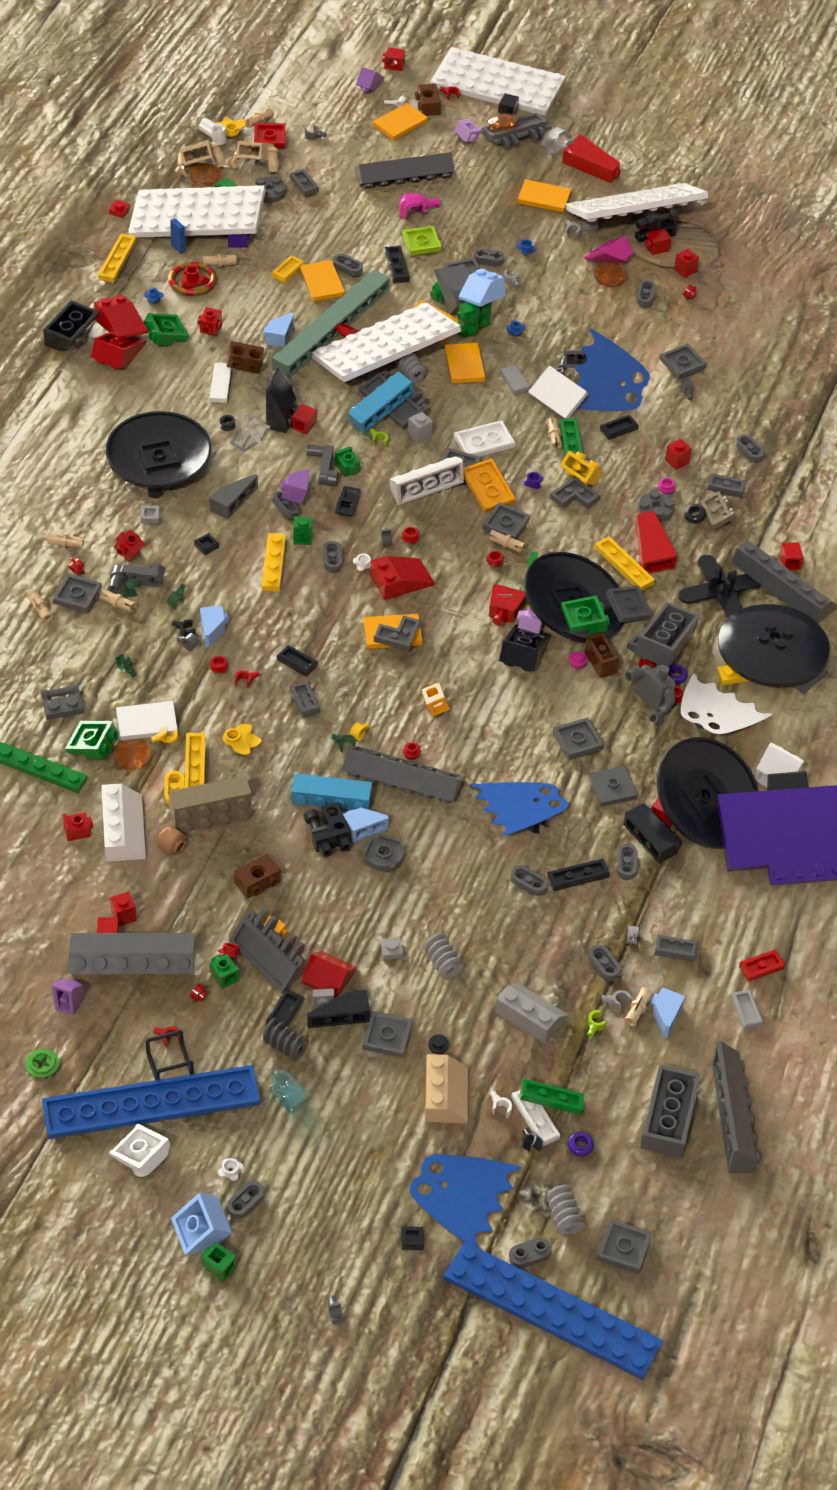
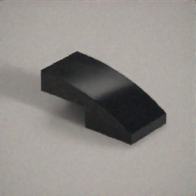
M344 486L341 497L338 498L335 514L352 517L361 495V489Z

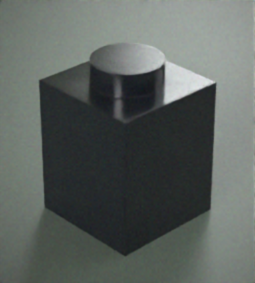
M504 93L499 102L498 116L513 119L519 108V96Z

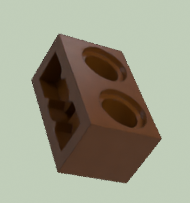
M231 341L227 352L226 367L260 374L263 364L264 347Z

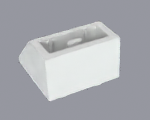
M771 742L756 768L754 778L757 783L767 788L768 774L802 771L804 760Z

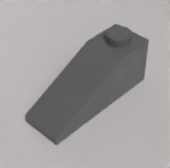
M253 474L219 488L210 496V511L229 519L258 488V475Z

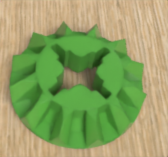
M37 1049L31 1052L25 1061L28 1075H33L35 1079L41 1077L43 1080L47 1076L52 1077L53 1073L58 1071L60 1064L57 1054L49 1049ZM46 1060V1066L39 1069V1064Z

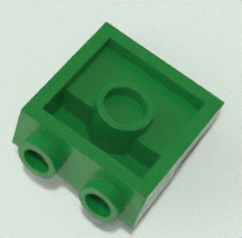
M469 302L460 304L457 317L461 332H458V334L466 338L478 334L479 328L490 325L492 302L481 307Z
M147 313L143 321L148 329L149 340L153 341L155 345L170 346L172 340L187 341L189 338V334L178 315Z
M597 595L561 602V609L571 633L587 630L590 635L607 631V626L610 625L609 617L604 614V605L602 602H599Z
M80 721L65 750L68 754H84L89 760H104L105 756L111 753L113 741L118 740L119 732L113 721Z

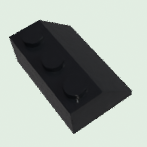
M71 300L43 329L44 344L58 351L71 345L100 315V312Z

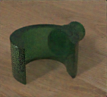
M130 579L125 583L122 592L118 594L125 597L138 596L132 588L142 587L138 579Z
M182 583L177 591H173L167 600V604L175 610L177 601L179 600L184 603L185 600L183 593L186 585Z
M121 654L115 658L116 664L121 671H127L132 678L137 675L130 657L125 659L124 655Z
M332 734L331 739L339 744V750L342 753L344 743L356 746V739L352 735L337 736Z

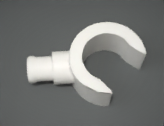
M492 1091L490 1096L494 1102L493 1115L498 1106H505L507 1108L506 1118H508L512 1111L511 1101L500 1097L496 1091Z

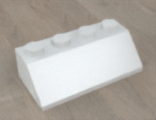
M456 456L446 458L435 464H429L426 467L391 478L390 490L397 504L401 505L464 483L463 460Z
M123 784L102 785L106 862L146 859L142 794Z

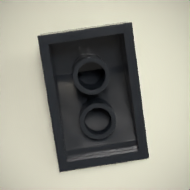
M276 368L266 389V429L286 433L288 428L292 427V415L299 406L297 405V398L281 369Z
M516 624L503 640L499 661L503 662L506 666H518L524 671H535L551 634L543 631L537 634L520 629L518 624Z

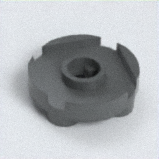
M279 176L259 177L256 179L254 186H265L263 202H277L281 200L282 196H285L286 186Z
M651 490L640 498L638 505L639 513L654 511L658 520L661 519V522L666 521L673 514L674 500L658 490Z
M379 835V838L374 840L372 838L366 843L364 849L366 865L379 871L393 872L403 861L404 848L400 845V841L390 835ZM387 851L388 855H381L380 853Z

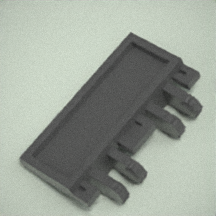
M533 113L482 127V134L495 144L500 143L501 146L509 149L510 144L515 147L519 146L518 138L528 135L533 141H537L538 136L542 139L547 138L546 130L551 129V125L540 114Z
M386 370L382 373L378 372L359 388L360 393L365 397L370 395L378 386H381L388 380L390 374ZM417 391L387 416L405 430L408 427V418L429 410L427 405L430 399L426 396L423 397L421 391Z
M265 908L260 911L258 916L253 909H249L246 916L242 917L229 942L238 945L239 951L283 993L285 989L289 990L305 962V959L301 956L305 949V944L299 942L290 951L297 937L291 934L284 941L274 930L278 923V918L273 916L265 924L270 914L268 909Z

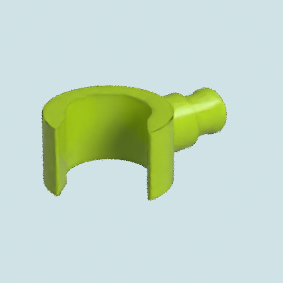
M371 428L370 433L373 436V446L377 440H384V448L387 447L388 435L385 432H378Z
M593 1010L589 1014V1031L587 1033L589 1037H593L594 1033L606 1027V1021L600 1023L593 1021L594 1018L601 1016V1010Z

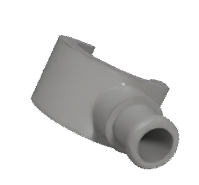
M567 220L566 236L569 232L575 231L576 239L579 238L581 226L572 223L571 220Z
M508 269L504 271V282L513 284L516 288L520 287L518 281L519 272L517 271L515 276H508Z
M629 925L626 943L636 945L639 927Z
M618 990L613 995H602V1002L611 1003L616 1010L621 1011V1004L617 999H625L627 1003L631 1004V995L625 990Z

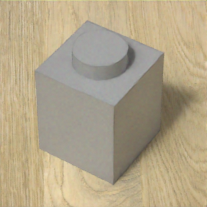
M423 412L408 418V434L417 443L432 437L433 421Z

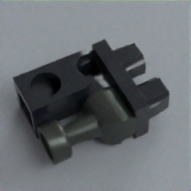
M671 207L665 213L660 214L654 210L649 213L647 211L642 212V218L636 219V227L640 231L635 232V239L638 242L645 241L648 232L665 229L670 237L676 236L677 224L674 221L677 219L676 209Z
M338 802L321 806V820L325 824L324 826H321L318 822L320 816L317 810L312 809L304 813L303 818L305 822L311 825L312 843L316 852H320L323 857H327L333 854V848L337 846L342 852L350 850V830L347 827ZM334 809V812L327 814L328 810Z

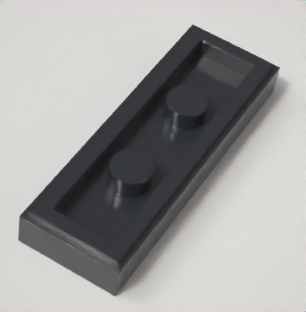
M401 246L385 247V255L393 283L409 282V274Z
M603 859L547 872V878L553 892L606 879L610 876Z

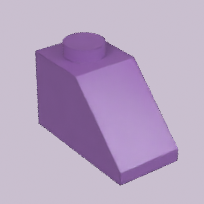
M362 67L356 85L363 92H375L385 77L376 71Z
M310 470L288 474L286 481L283 480L280 490L283 491V499L300 504L303 503L308 488Z
M65 978L54 982L52 988L55 1009L75 1015L84 998L83 984L76 980Z

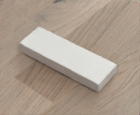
M214 363L210 402L227 403L232 368L226 367V363Z
M520 1090L512 1093L511 1098L531 1131L543 1139L542 1146L560 1139L558 1130L542 1105L520 1100Z

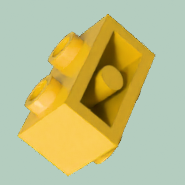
M568 451L560 464L561 467L566 469L565 473L572 477H578L587 486L588 484L595 486L604 472L599 468L600 465L593 460L589 462L586 460L587 456L579 451L577 453Z

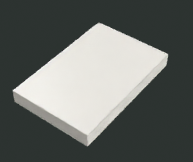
M548 366L528 391L531 396L564 419H569L588 395L587 391L551 366Z
M502 420L454 433V438L462 452L479 457L515 448L516 445Z
M173 701L116 707L121 741L156 736L164 726H166L167 734L173 733L177 728Z

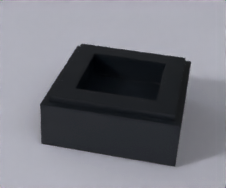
M209 533L194 540V545L204 555L219 548V543Z
M401 1227L402 1250H424L423 1227Z

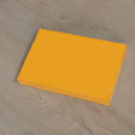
M406 103L374 120L373 126L394 141L427 123L428 117Z
M525 179L517 203L564 213L565 204L569 200L571 189Z
M332 260L300 265V272L313 302L343 297L345 295Z
M478 343L445 345L444 350L451 384L485 381Z
M493 458L463 468L464 479L483 513L494 510L499 502L505 505L515 503L516 498Z
M404 614V616L419 620L418 614ZM403 615L363 617L367 649L392 647L374 642V635L379 624L398 628ZM421 627L411 646L423 645Z

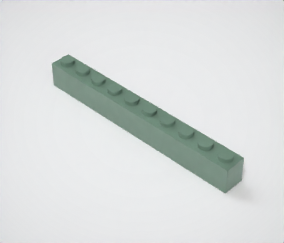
M376 270L367 274L350 291H347L342 298L337 300L334 305L326 309L319 318H316L311 325L306 327L303 332L295 336L288 345H285L280 352L273 356L272 371L275 372L276 368H280L288 379L312 359L311 352L316 351L319 347L327 346L340 334V332L336 331L338 324H352L389 291L390 277Z

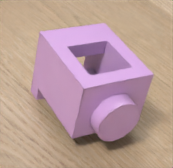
M470 119L458 121L453 134L459 135L465 142L475 143L481 130Z
M532 609L519 611L517 621H519L518 628L539 634L544 628V623L539 620Z

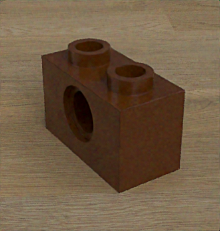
M436 83L418 85V91H415L418 110H421V113L425 116L441 115V100Z
M601 632L586 637L584 652L599 677L602 678L617 673L619 657L604 633Z
M268 854L234 871V884L246 899L257 896L269 887H274L281 882V870Z

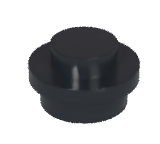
M434 1035L429 1039L428 1047L433 1054L441 1055L448 1050L449 1041L443 1035Z

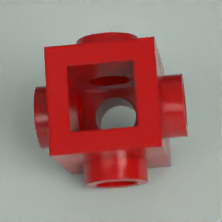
M205 308L197 321L200 333L216 336L218 330H221L223 326L222 310Z
M129 529L126 533L121 532L115 540L117 542L114 548L119 555L130 562L146 544L140 539L138 534Z

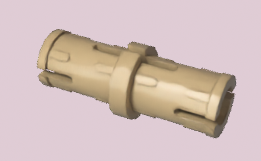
M270 108L262 112H256L252 117L245 119V125L250 129L254 127V123H264L265 120L274 116V112Z
M217 254V256L202 257L204 266L222 267L225 265H236L235 254Z
M549 418L547 425L551 447L556 450L557 444L558 449H561V430L558 428V420L553 418L552 423L551 418Z
M492 530L490 533L492 536H489L490 541L502 545L505 549L510 548L520 554L524 551L523 547L526 546V543L511 538V535L506 536L495 530Z
M48 532L46 538L47 544L61 545L63 548L75 547L83 549L85 542L84 537L70 536L68 533L56 534Z
M106 589L102 590L101 593L107 595V597L100 594V600L112 604L117 609L126 610L129 613L135 611L129 606L136 608V602L124 598L121 594L116 595Z
M31 590L27 594V598L32 603L33 610L39 614L44 623L50 622L53 619V614L47 608L46 601L42 600L38 591Z
M642 987L636 1000H633L630 1004L631 1009L624 1019L627 1025L631 1027L636 1026L641 1014L645 1013L646 1005L653 994L650 989Z

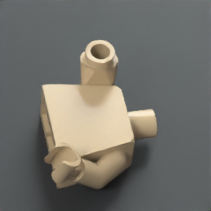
M205 141L180 149L178 168L175 170L179 179L181 175L187 177L186 165L214 157L217 168L225 166L226 158L219 148L220 144Z
M238 141L237 151L233 154V157L227 159V164L229 168L232 167L234 169L238 167L236 160L240 158L268 160L269 172H278L280 166L278 159L279 150L270 143Z

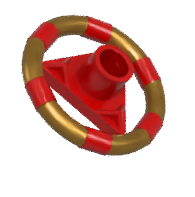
M185 262L171 270L168 281L171 288L176 292L187 296H196L207 293L214 287L216 274L211 267L204 266L203 263ZM184 269L180 287L177 285L174 277ZM199 269L206 271L210 278L200 274ZM205 285L203 288H200V289H195V290L192 289V288H195V287H199V286Z

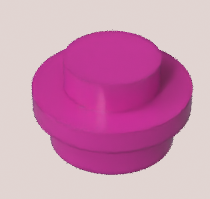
M663 478L658 484L659 491L664 494H671L676 488L671 478Z
M582 652L570 654L569 662L573 668L581 669L587 664L588 658L586 654Z

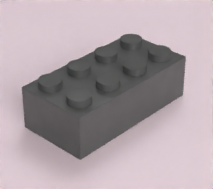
M666 602L639 636L634 654L658 665H666L669 668L694 635L700 615Z
M659 1065L642 1136L641 1149L679 1158L683 1157L701 1074Z

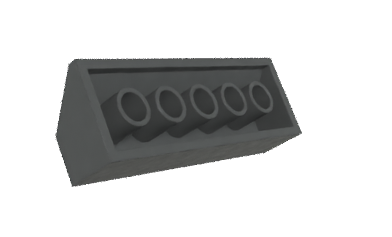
M452 152L359 164L354 168L358 184L364 185V188L372 187L374 183L387 185L389 181L403 183L404 179L418 181L420 180L419 177H425L426 179H433L435 175L448 177L450 173L454 172Z
M749 540L737 547L732 564L793 609L805 613L817 623L837 609V605Z
M359 746L347 749L342 771L347 772L348 776L358 778V775L366 777V781L373 783L381 781L384 782V786L395 788V786L402 787V791L407 793H413V791L420 792L422 797L431 799L434 796L439 798L438 801L447 804L457 799L465 780V776Z
M71 933L69 974H194L195 933Z
M717 1041L712 1069L728 1173H754L756 1164H759V1152L755 1151L754 1147L756 1145V1133H752L751 1128L753 1127V1115L749 1114L748 1110L750 1109V1097L746 1096L748 1085L747 1079L743 1078L745 1071L744 1061L740 1060L738 1051L721 1041Z

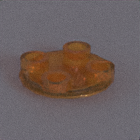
M498 113L489 117L487 122L490 124V129L493 130L499 127L512 129L515 127L518 117L510 113Z
M206 162L195 164L189 170L190 181L204 183L206 186L213 185L214 181L221 174L220 169L216 165Z
M615 261L613 263L597 264L594 277L601 285L615 287L625 282L627 273L622 264Z
M143 739L119 741L113 753L114 763L124 770L140 769L149 762L151 757L150 748Z

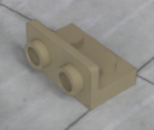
M719 491L700 501L714 529L730 521L733 526L736 525L734 521L736 515L732 508L728 509L727 506L730 503L727 497H722Z

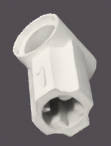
M207 118L201 120L199 130L211 137L214 143L220 145L226 143L224 125L215 124Z

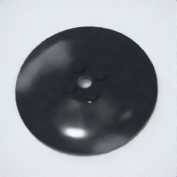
M168 411L145 412L124 420L110 433L105 448L107 462L116 475L131 484L157 489L178 486L197 477L208 465L212 452L210 437L198 422L185 415Z
M552 552L538 557L528 568L524 577V593L527 602L539 620L557 634L583 643L586 642V637L595 635H589L587 630L571 633L561 609V602L596 595L599 602H602L604 605V614L609 617L610 625L607 626V631L603 632L607 640L617 634L624 622H619L605 594L608 589L620 587L605 569L592 560L573 553Z
M775 604L753 605L735 612L723 623L718 639L720 654L734 672L752 682L773 687L794 686L813 679L826 666L830 653L828 637L814 619L796 609Z
M694 737L680 741L663 756L657 772L658 797L668 820L688 840L711 849H724L717 795L759 791L756 780L745 761L730 747L710 738ZM701 792L706 794L707 800L702 798Z

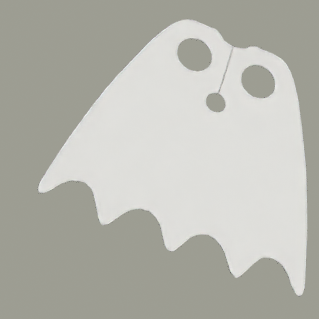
M695 674L691 676L681 703V715L683 718L702 725L704 729L714 734L736 731L772 716L771 713L757 712L754 703H741L737 701L735 693L719 692L715 683L704 684L699 682ZM688 712H695L700 717L698 719L691 718ZM707 713H711L713 717H709ZM710 722L717 723L720 729H712L708 724Z

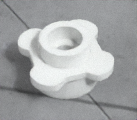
M359 554L353 559V564H356L358 571H364L370 568L371 558L368 554Z
M226 1158L223 1160L222 1168L218 1170V1174L220 1177H228L231 1181H236L239 1178V1172L243 1170V1164L236 1159Z

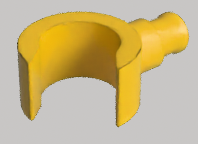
M356 723L351 728L349 734L353 735V738L361 741L366 731L370 728V724L365 723L361 725Z
M166 726L162 727L159 734L151 737L152 742L173 743L177 741V728L173 733L167 734Z

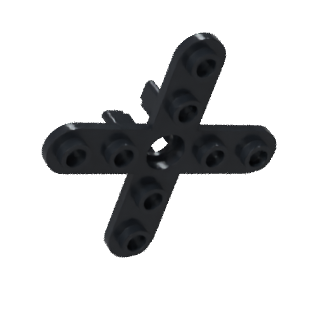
M702 555L698 559V566L708 583L681 589L679 599L683 603L691 604L717 598L726 616L729 618L735 612L743 609L735 593L760 587L761 584L747 574L737 575V570L730 571L726 578L721 565L717 563L713 556ZM718 584H723V587H718Z

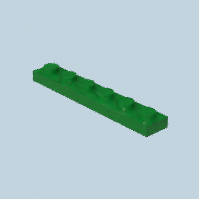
M0 742V764L75 793H79L88 780L86 774Z

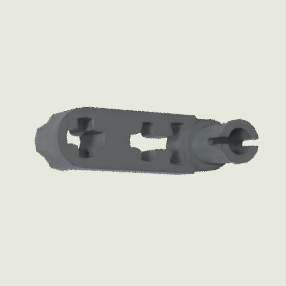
M307 444L306 456L322 457L318 484L337 486L338 471L331 470L334 446Z
M153 563L149 568L114 565L110 575L111 581L108 591L115 594L118 593L121 582L158 587L162 583L166 569L160 563Z

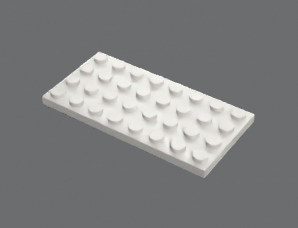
M451 47L430 84L436 83L438 89L441 86L444 88L455 86L459 88L461 95L499 104L504 93L519 96L518 109L546 116L561 90L566 76Z
M681 183L567 203L565 207L566 211L577 215V217H582V219L587 221H596L597 218L609 219L612 218V215L616 214L618 216L628 215V212L642 213L645 209L652 211L662 206L663 208L673 207V204L687 205L690 201L694 203L703 202V199L708 198V192L689 184Z
M265 186L139 190L128 234L134 237L171 236L170 220L174 218L185 226V236L256 234L265 195Z
M422 303L416 308L405 310L402 314L391 316L388 320L377 322L374 326L364 328L360 332L347 335L346 338L333 341L325 347H319L316 351L311 352L315 361L340 380L346 382L461 332L459 324L428 303Z

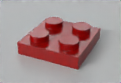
M254 123V142L270 143L277 149L285 148L286 123Z

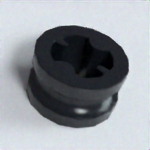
M232 415L222 416L220 418V428L224 431H232L235 428V418Z

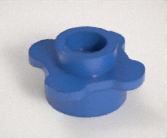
M524 239L520 244H517V249H520L524 255L536 251V248L533 247V242L529 239Z
M151 288L148 292L144 293V297L147 298L149 303L156 304L160 302L164 294L159 292L157 288Z
M516 320L511 321V324L506 326V330L512 336H520L522 330L526 328L525 324H521Z

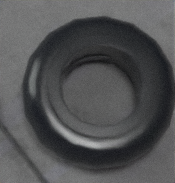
M699 504L688 506L684 512L685 519L690 523H699L706 516L705 508ZM694 512H699L697 515H691Z

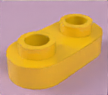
M170 771L165 776L164 797L167 804H169V791L183 789L185 786L184 775L180 771Z

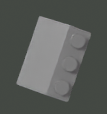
M520 983L508 985L496 998L495 1013L544 1044L551 1039L569 1018V1014Z

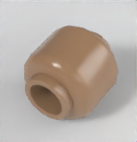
M168 826L160 829L157 833V846L165 853L174 855L180 854L186 846L185 835L175 827Z

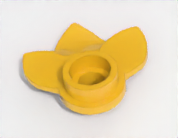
M226 116L222 123L215 122V124L224 125L226 135L235 137L245 127V120L239 119L234 122Z
M241 724L235 729H228L223 735L224 743L231 746L234 752L241 755H249L250 749L257 747L262 742L258 736L251 733L252 725Z

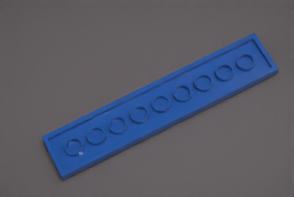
M253 1065L42 1098L47 1138L53 1139L260 1105V1097Z
M465 1241L444 1274L443 1280L641 1380H644L663 1345L662 1339Z

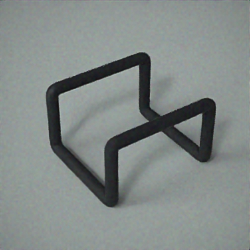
M182 1030L146 1039V1054L155 1080H160L161 1072L187 1066L190 1075L194 1074V1063L189 1061L184 1046ZM179 1035L180 1047L185 1062L156 1070L150 1053V1042Z

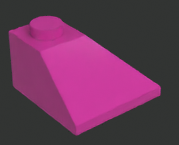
M622 236L605 242L584 258L590 261L606 263L620 261V263H624L629 260L628 256L634 252L626 237Z

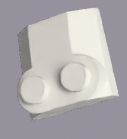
M137 1124L109 1154L130 1167L136 1176L143 1177L149 1175L167 1157L170 1142L169 1139Z

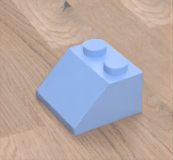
M478 269L475 273L469 275L459 294V299L481 307L506 296L504 277L497 273L486 271V269Z
M199 1193L171 1218L185 1255L205 1250L215 1242L220 1244L232 1233L218 1196Z

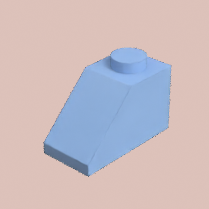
M289 313L269 321L268 326L263 331L265 344L284 348L294 327V313Z
M222 605L200 608V621L206 648L210 647L225 632L228 616L227 612L223 613Z
M364 808L350 810L343 814L347 827L350 830V839L353 843L388 830L389 818L385 814Z
M662 987L659 994L655 993L651 1005L654 1006L652 1014L663 1037L668 1039L683 1009L685 996Z

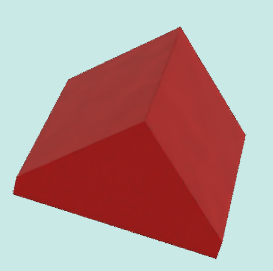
M323 951L311 954L301 983L316 990L333 989L334 998L340 996L356 972L357 967Z

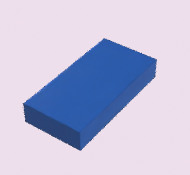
M174 218L170 220L171 246L180 254H183L186 251L185 226Z

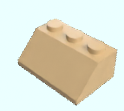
M427 1054L425 1122L468 1123V1067L449 1055Z

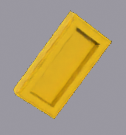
M291 255L272 272V277L286 283L300 270V265H305V262Z

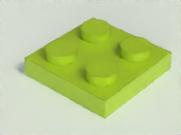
M434 226L402 230V236L410 256L442 251V246Z

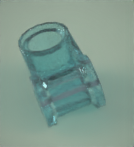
M278 1070L273 1074L272 1092L288 1111H294L309 1100L305 1089L287 1071Z

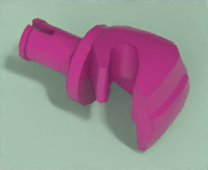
M419 193L404 194L401 196L399 203L400 217L407 219L409 208H411L413 213L419 209L420 214H425L428 208H440L439 197L425 199L424 195Z

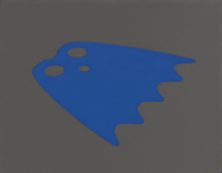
M590 329L594 337V343L582 347L587 361L583 365L575 366L576 371L580 375L579 382L575 384L588 393L577 409L628 411L638 408L643 399L642 390L648 385L650 379L648 371L620 346L595 330ZM637 372L643 375L641 383H635L632 379L633 375ZM620 381H625L624 387L620 386ZM630 392L636 395L634 403H628L625 399L626 395Z
M500 782L469 785L470 787L482 790L474 798L489 802V805L483 811L497 814V818L492 821V824L506 826L502 836L540 823L568 807L567 801L558 795L559 790L552 784ZM541 788H549L552 792L550 794H542L539 790ZM539 798L540 801L535 802L533 799ZM555 800L559 801L561 805L559 807H551L548 803Z
M446 1154L430 1155L424 1159L421 1165L422 1173L419 1177L413 1179L409 1191L415 1201L437 1222L462 1241L479 1248L475 1240L476 1234L478 1232L492 1231V1227L487 1221V1215L493 1211L503 1210V1207L497 1200L498 1194L514 1189L507 1180L508 1173L521 1170L522 1168L513 1164L477 1157ZM433 1162H439L442 1164L443 1170L438 1174L432 1173L429 1170V1165ZM443 1181L448 1182V1187L443 1188L441 1183ZM421 1183H428L431 1186V1192L427 1195H422L418 1192V1186Z

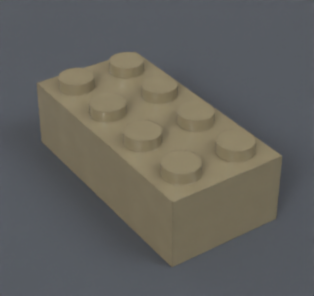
M246 775L169 791L171 821L173 827L183 833L252 818V797Z

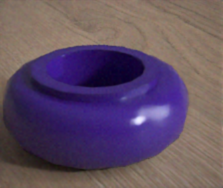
M674 664L669 667L668 676L676 684H681L686 681L688 673L683 666ZM672 673H679L680 675L675 676Z
M576 1132L569 1137L568 1148L576 1156H586L593 1151L594 1141L589 1134ZM583 1141L587 1146L578 1147L575 1143Z

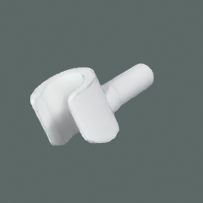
M402 96L394 101L384 100V104H393L400 107L406 104L403 103L406 98Z

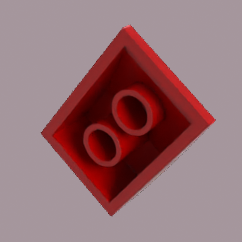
M117 295L115 298H103L100 301L94 302V310L100 312L95 321L117 340L148 333V329L134 304L126 296Z
M108 332L94 339L90 358L95 359L100 364L111 365V368L120 370L130 364L147 340L138 336L117 340Z
M385 556L370 561V577L384 600L431 587L435 584L420 558Z

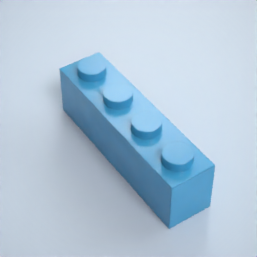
M400 372L390 376L386 382L378 386L375 391L350 409L348 412L350 423L365 434L414 394L412 382Z
M295 773L291 791V804L321 808V806L338 802L341 810H355L358 808L369 810L372 782Z

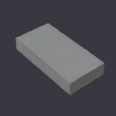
M516 365L500 369V375L514 395L530 390V385Z
M751 990L731 993L730 998L742 1029L748 1030L763 1027V1020Z

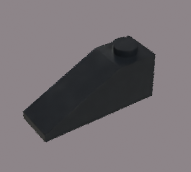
M367 990L345 992L307 1013V1028L369 1022L370 1009Z

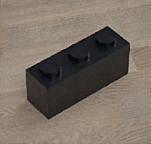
M642 803L625 813L623 825L659 864L678 854L680 844L678 837L670 832L666 824L657 818L651 808Z

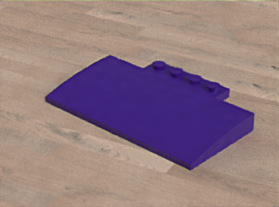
M837 785L717 795L727 872L768 869L770 886L837 881Z

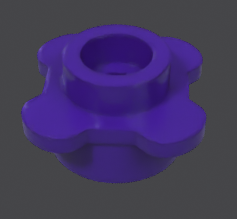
M530 472L527 474V480L524 481V485L539 489L541 487L540 483L543 482V477L537 472Z

